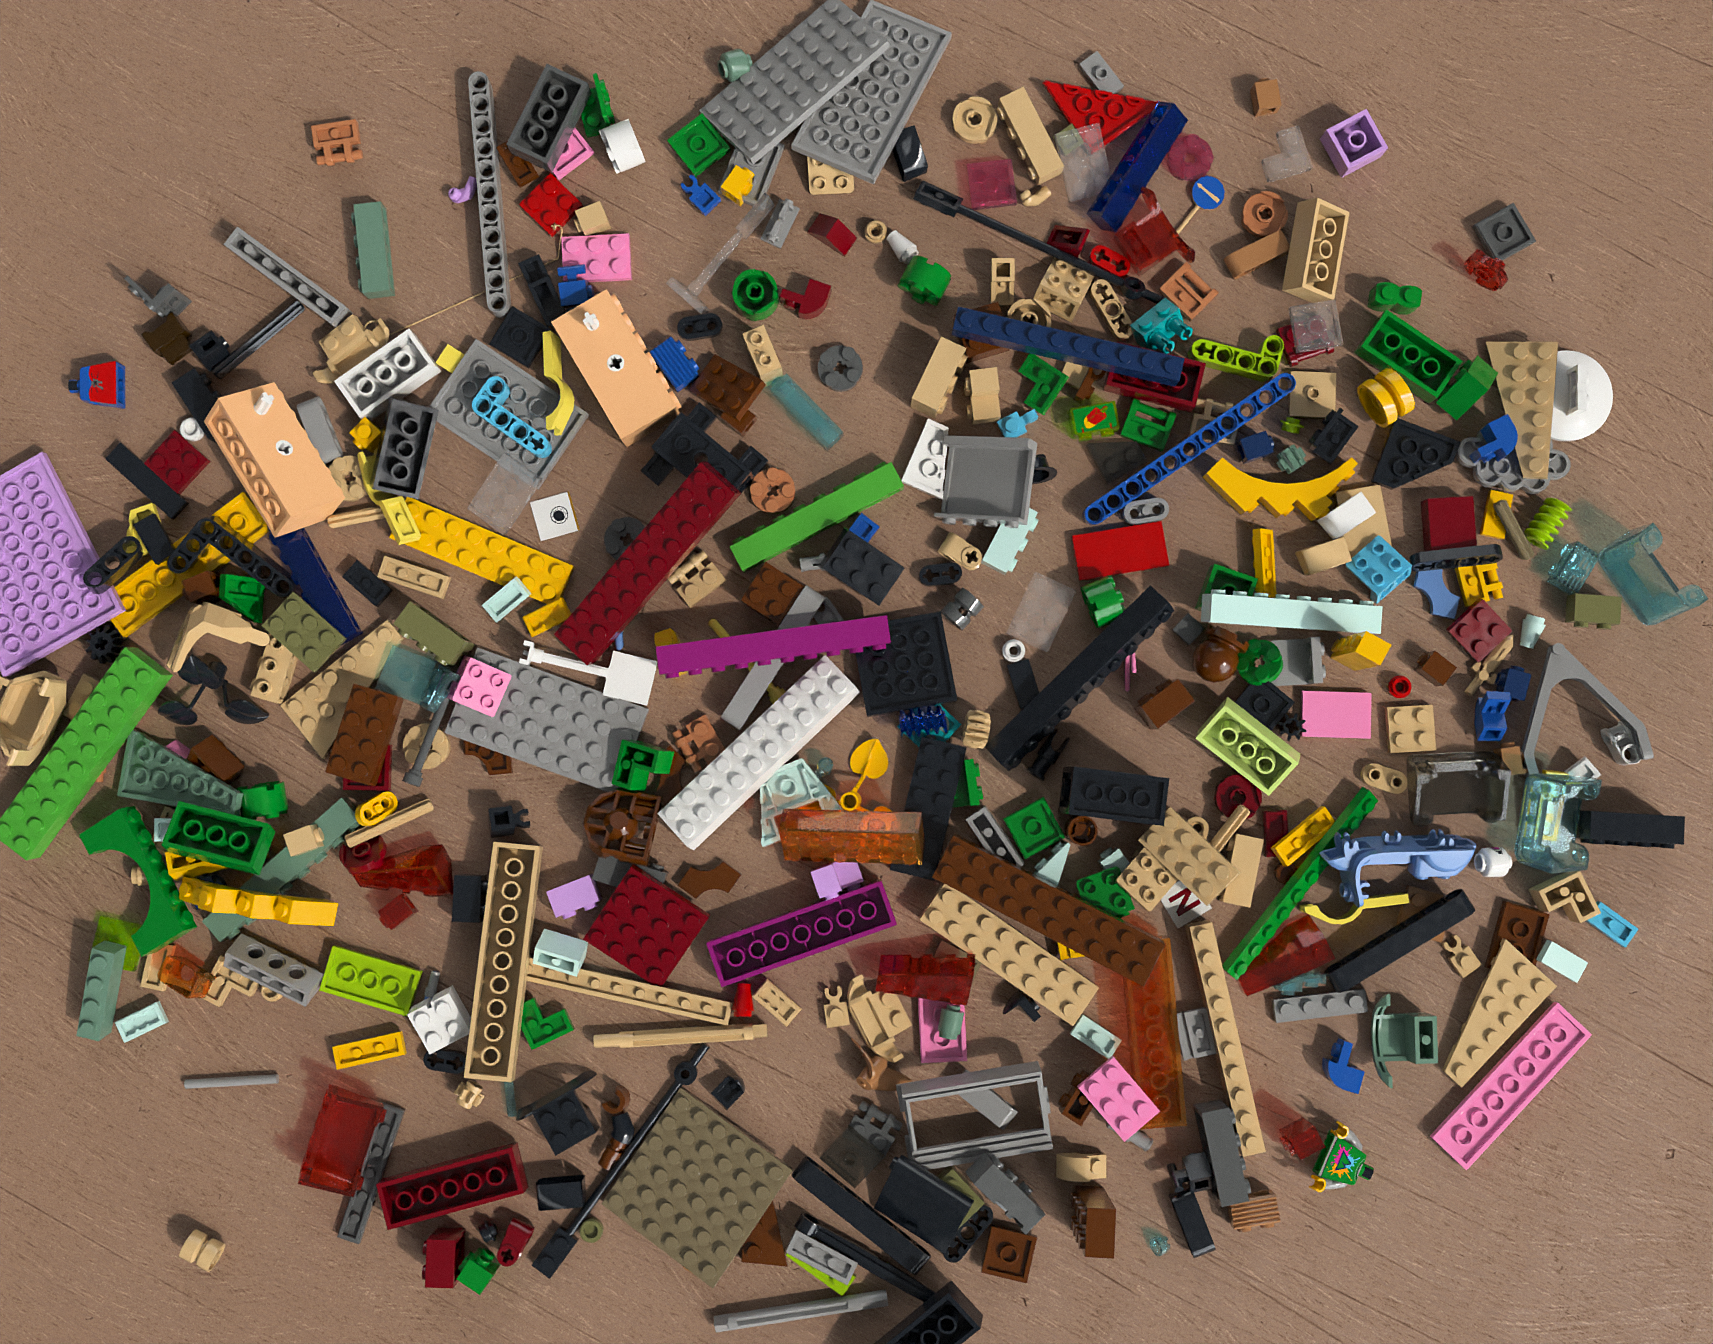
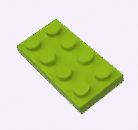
M334 945L332 946L319 991L407 1016L413 1005L423 971Z

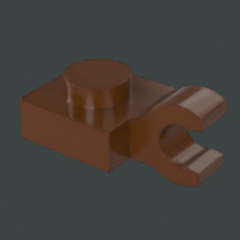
M1089 367L1087 376L1073 400L1080 404L1084 398L1089 400L1095 390L1092 387L1093 382L1101 380L1106 371L1102 370L1101 374L1095 375L1093 373L1094 368Z

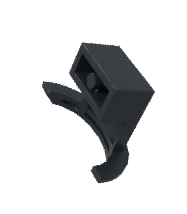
M585 1071L551 1093L529 1105L521 1107L518 1110L516 1121L533 1114L555 1156L595 1134L600 1126L590 1107L585 1109L575 1089L594 1078L597 1073Z

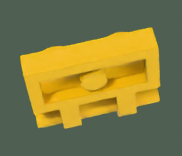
M1497 562L1455 568L1465 607L1471 606L1478 598L1483 599L1485 602L1490 601L1488 595L1490 591H1492L1494 600L1503 598L1501 590L1503 585L1502 582H1499L1496 571L1498 569ZM1487 571L1489 585L1485 583L1483 572Z

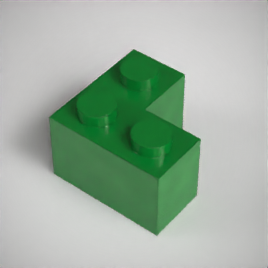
M1478 355L1472 361L1467 359L1454 376L1456 380L1451 385L1447 383L1436 403L1457 421L1489 390L1498 372Z
M622 739L611 784L628 790H645L650 772L655 774L670 773L674 751L638 740Z

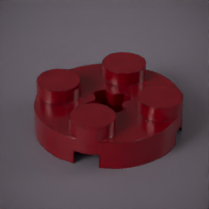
M1230 775L1224 778L1216 786L1214 799L1217 809L1224 817L1229 818L1237 806L1240 805L1232 799V796L1238 791L1239 794L1244 795L1240 804L1247 807L1250 811L1246 819L1251 818L1261 805V790L1243 775Z
M380 835L352 848L343 844L339 851V859L350 874L366 872L371 869L380 868L383 865L387 846Z

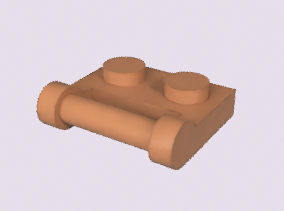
M1186 262L1158 291L1176 305L1180 312L1191 322L1219 292L1215 288L1212 290L1191 269L1192 266ZM1183 275L1206 296L1204 299L1181 278Z

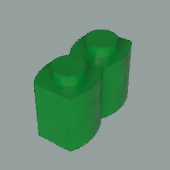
M1390 282L1378 283L1369 291L1367 307L1379 312L1387 309L1400 315L1411 314L1421 305L1422 290L1411 285L1399 287Z

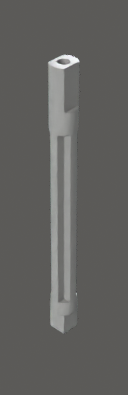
M884 1289L714 1316V1327L717 1333L888 1306L887 1292Z

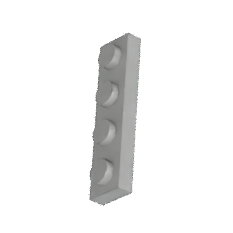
M1364 988L1349 989L1341 993L1332 991L1271 999L1274 1022L1276 1023L1368 1012Z

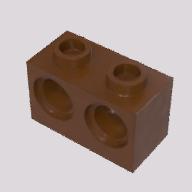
M206 570L182 581L184 586L182 589L183 594L191 603L201 605L203 601L211 604L222 601L219 598L220 574Z

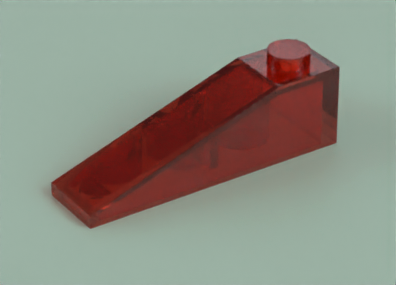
M443 844L420 846L383 858L384 863L380 868L352 874L358 885L364 888L385 891L389 890V888L402 889V893L410 894L411 891H419L428 897L453 895L451 858Z
M1305 915L1287 924L1282 929L1283 931L1274 940H1271L1260 954L1253 959L1246 972L1238 979L1246 996L1294 978L1336 959L1326 938L1310 915Z

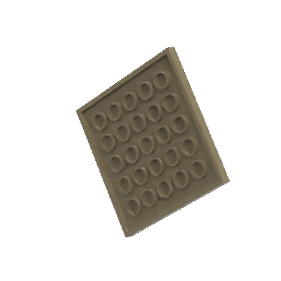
M681 1087L608 1193L602 1205L711 1288H714L794 1169Z

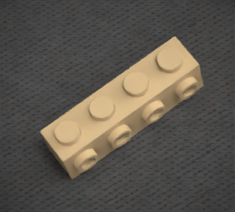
M1021 87L999 98L998 108H996L998 116L1002 121L1005 120L1008 126L1006 128L1008 136L1011 140H1015L1020 159H1025L1028 165L1027 172L1031 180L1035 179L1037 185H1040L1062 174L1064 165L1025 88Z
M268 634L270 642L264 646L263 656H260L257 668L259 670L257 676L251 682V696L283 704L287 697L298 658L275 637Z

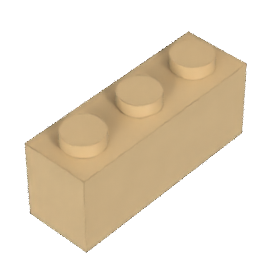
M1234 833L1227 842V860L1240 873L1218 895L1219 901L1251 907L1264 839Z

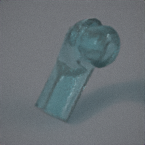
M828 757L819 760L814 773L820 780L830 775L833 761Z

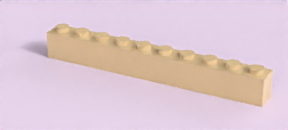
M1208 920L1186 924L1185 929L1203 1006L1207 1009L1217 1052L1215 1058L1226 1105L1229 1106V1109H1233L1236 1118L1233 1128L1235 1133L1238 1132L1241 1141L1238 1151L1243 1157L1266 1152L1213 924Z

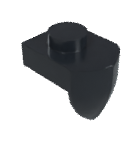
M1020 990L1011 996L1002 1012L1006 1014L1017 1005H1020L1033 1022L1041 1017L1037 1012L1040 1009L1032 997L1027 1000Z
M728 1075L711 1092V1095L727 1111L744 1094V1081L740 1076Z

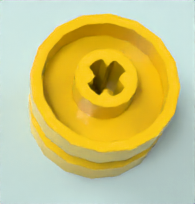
M1385 368L1376 374L1374 379H1368L1357 387V394L1364 410L1380 427L1385 428L1397 420V416L1403 417L1415 407L1414 398L1408 385L1391 368Z

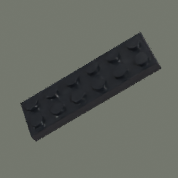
M924 736L921 737L891 861V871L935 880L932 876L939 864L967 749L966 746Z

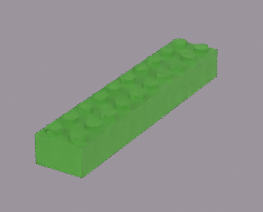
M125 647L0 818V841L25 860L40 858L173 674L139 648Z

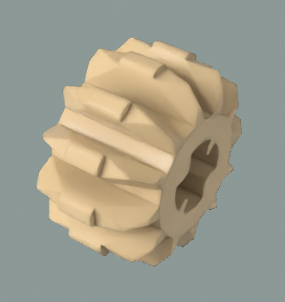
M969 710L967 712L962 730L963 745L975 749H983L986 746L991 723L989 713L979 710Z

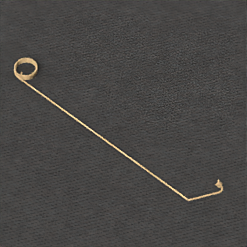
M556 223L554 224V226L551 225V227H553V230H556L557 226H559V227L561 228V235H560V243H559V249H558V256H557L556 259H554V260H552V261H549V262L545 263L544 265H547V264H549V263H551V262H554L555 260H558V259H559L560 246H561V237H562L563 229H562V227H561L560 225H556ZM521 274V275H519V276H516V277L510 279L509 281L514 280V279H516V278L522 276L523 274ZM483 291V292H481V293H479V294H477V295H475V296H472V297H470V298H468V299H466V300H464V301H461V302H459V303H457V304H455V305H453V306H450V307H448V308H446V309H444V310H442V311H439V312H437V313H435V314H433V315H431V316H428V317H426V318H424V319H421L420 321H417V322H415V323H413V324H410V325H408V326H406V327H404V328H402V329H399V330H397V331H395V332L389 334V336L392 335V334H394V333H397V332H399V331H401V330H403V329H405V328H408V327H410V326H412V325H414V324H416V323H419V322H421V321H423V320H426L427 318H430V317H432V316H434V315H437V314H439V313H441V312H443V311H445V310H448V309H450V308H452V307H454V306H456V305H459V304H461V303H463V302H465V301H467V300H470V299H472V298H474V297H476V296H478V295H481V294L485 293L486 291ZM370 320V321H368V322L365 324L364 328H366V326H367L369 323H372V322L378 323V321H377V320Z

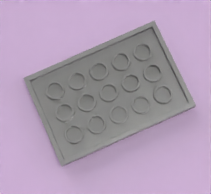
M475 339L430 405L439 410L436 420L438 423L538 490L589 416L587 412L574 404L573 412L562 435L555 436L554 429H546V417L557 408L560 394L477 339ZM498 376L502 378L510 388V394L502 407L544 435L551 443L552 451L548 457H536L473 411V399L490 377ZM495 385L493 393H500L503 385ZM488 402L480 406V412L488 410ZM501 416L498 424L504 425L508 421V416ZM519 429L516 434L517 438H523L526 435V429ZM534 439L531 441L537 448H544L543 444H539Z

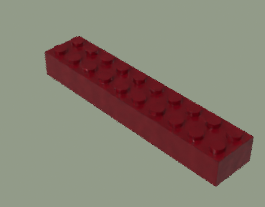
M700 462L554 635L587 666L595 663L739 497L741 492L708 462Z

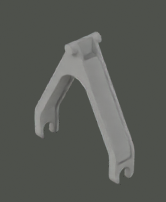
M1556 643L1549 646L1521 748L1524 755L1523 768L1528 770V773H1525L1528 785L1533 787L1541 784L1534 751L1551 689L1562 680L1572 679L1581 682L1631 730L1639 759L1648 760L1654 758L1645 725L1592 675L1563 644Z

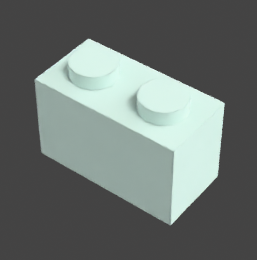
M544 929L535 947L533 964L577 977L586 958L588 942Z

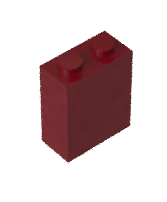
M1473 496L1428 498L1421 501L1424 552L1477 546Z

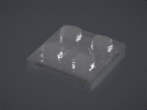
M1336 300L1292 306L1288 309L1296 353L1343 345Z

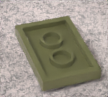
M292 592L262 624L264 629L313 672H316L347 639L296 592Z

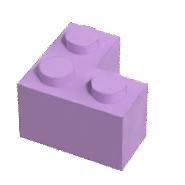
M855 854L814 868L810 872L819 898L825 897L826 901L838 897L839 891H842L844 888L851 891L861 887L860 882L864 881Z

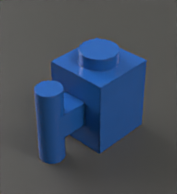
M585 264L557 267L558 276H567L568 282L558 283L561 306L580 305L594 297L592 284L589 285L587 280L578 281L577 274L586 273Z

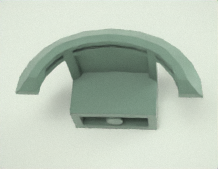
M1384 994L1375 1005L1372 1013L1371 1047L1374 1065L1380 1079L1389 1088H1393V1079L1386 1068L1385 1062L1438 1063L1437 1016L1426 1012L1384 1013L1386 1007L1390 1006V994Z

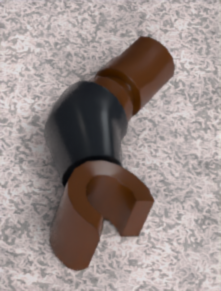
M623 1086L615 1088V1094L620 1099L618 1106L614 1105L611 1100L602 1104L608 1113L613 1114L611 1116L612 1137L609 1141L611 1144L606 1146L598 1161V1164L606 1170L610 1169L614 1160L617 1161L622 1154L621 1149H624L626 1145L631 1143L634 1135L633 1123L629 1113L624 1110L630 1103V1093Z

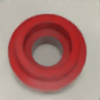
M1395 676L1388 683V691L1395 698H1405L1411 692V682L1405 676ZM1397 683L1402 685L1401 691L1396 690Z

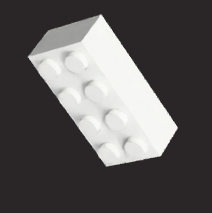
M408 329L334 382L361 419L366 417L369 420H373L387 410L389 397L403 399L440 373L441 370L418 337Z

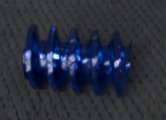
M936 705L935 712L931 706L927 707L926 713H924L922 707L918 708L917 714H915L912 708L909 709L908 716H906L904 710L899 712L901 739L904 732H906L908 738L912 737L913 731L920 737L922 730L928 736L930 735L931 728L934 729L936 734H939L940 727L943 728L945 733H948L945 711L942 710L940 705Z

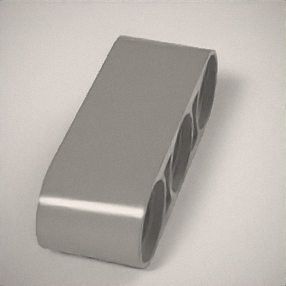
M317 396L297 404V410L308 438L318 450L324 464L338 457H343L341 446L321 398Z
M992 1089L958 1094L1002 1130L1008 1126L1018 1113L1010 1103Z

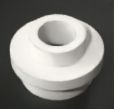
M1012 639L1004 644L1002 654L1006 660L1018 662L1025 655V647L1019 640ZM1011 647L1017 648L1018 652L1016 655L1010 654L1009 649Z

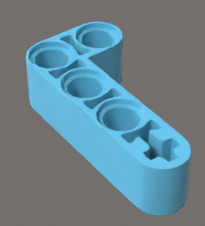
M498 376L490 377L473 399V411L536 457H548L552 451L551 443L544 435L502 407L510 394V388L502 378ZM495 385H503L500 393H493ZM488 402V410L480 412V406ZM507 415L508 421L504 425H499V418ZM525 428L526 435L523 438H517V431ZM534 439L539 444H543L544 448H537L531 441Z

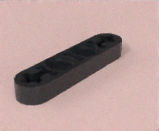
M1498 544L1418 552L1409 557L1410 564L1412 565L1411 570L1416 572L1493 564L1503 559L1501 546Z

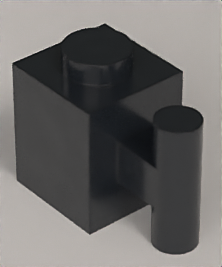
M1205 1152L1190 1153L1187 1156H1183V1169L1177 1170L1175 1163L1167 1165L1175 1192L1183 1191L1182 1183L1187 1182L1190 1193L1213 1189V1174Z

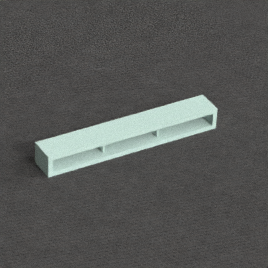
M1214 589L1211 590V594H1202L1201 622L1351 633L1367 631L1371 634H1381L1383 606H1374V601H1360L1359 605L1353 604V600L1339 599V603H1332V598H1318L1317 602L1311 601L1309 596H1297V600H1290V595L1276 594L1275 598H1268V593H1254V597L1247 596V592L1233 591V595H1225L1226 590Z

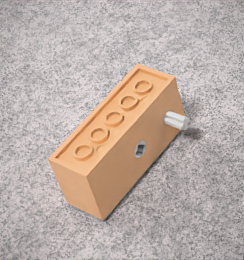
M606 289L551 321L620 439L626 447H629L673 421L680 414L678 409L681 408V405L673 391L668 393L667 390L670 387L662 372L656 373V370L659 368L650 352L644 353L647 348L638 332L633 334L636 330L626 313L621 314L624 310L616 295L610 296Z
M275 382L217 399L204 422L273 536L276 538L327 520V517L332 515L345 499L343 491L336 484L329 468L325 466L318 450L309 440L306 430L298 422L295 412L290 409L283 393L278 389Z

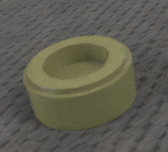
M591 1217L583 1221L579 1233L585 1242L594 1243L601 1238L604 1227L599 1219Z

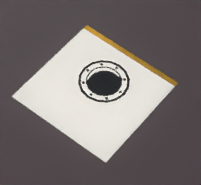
M569 491L530 502L541 541L580 530Z

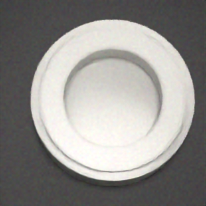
M187 418L181 423L180 433L185 439L198 441L204 436V432L195 418Z

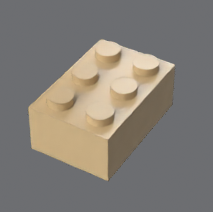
M944 337L940 338L914 392L911 408L934 419L938 413L942 415L948 400L946 395L947 393L952 394L958 379L956 374H961L968 358L965 355V347Z

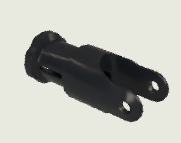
M1057 728L1049 735L1038 751V757L1032 766L1026 769L1031 775L1041 781H1044V775L1050 766L1056 763L1070 740L1067 737L1061 746L1054 751L1051 744L1058 732Z

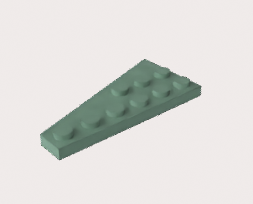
M133 729L127 738L117 796L177 806L178 801L239 816L243 793L137 729Z

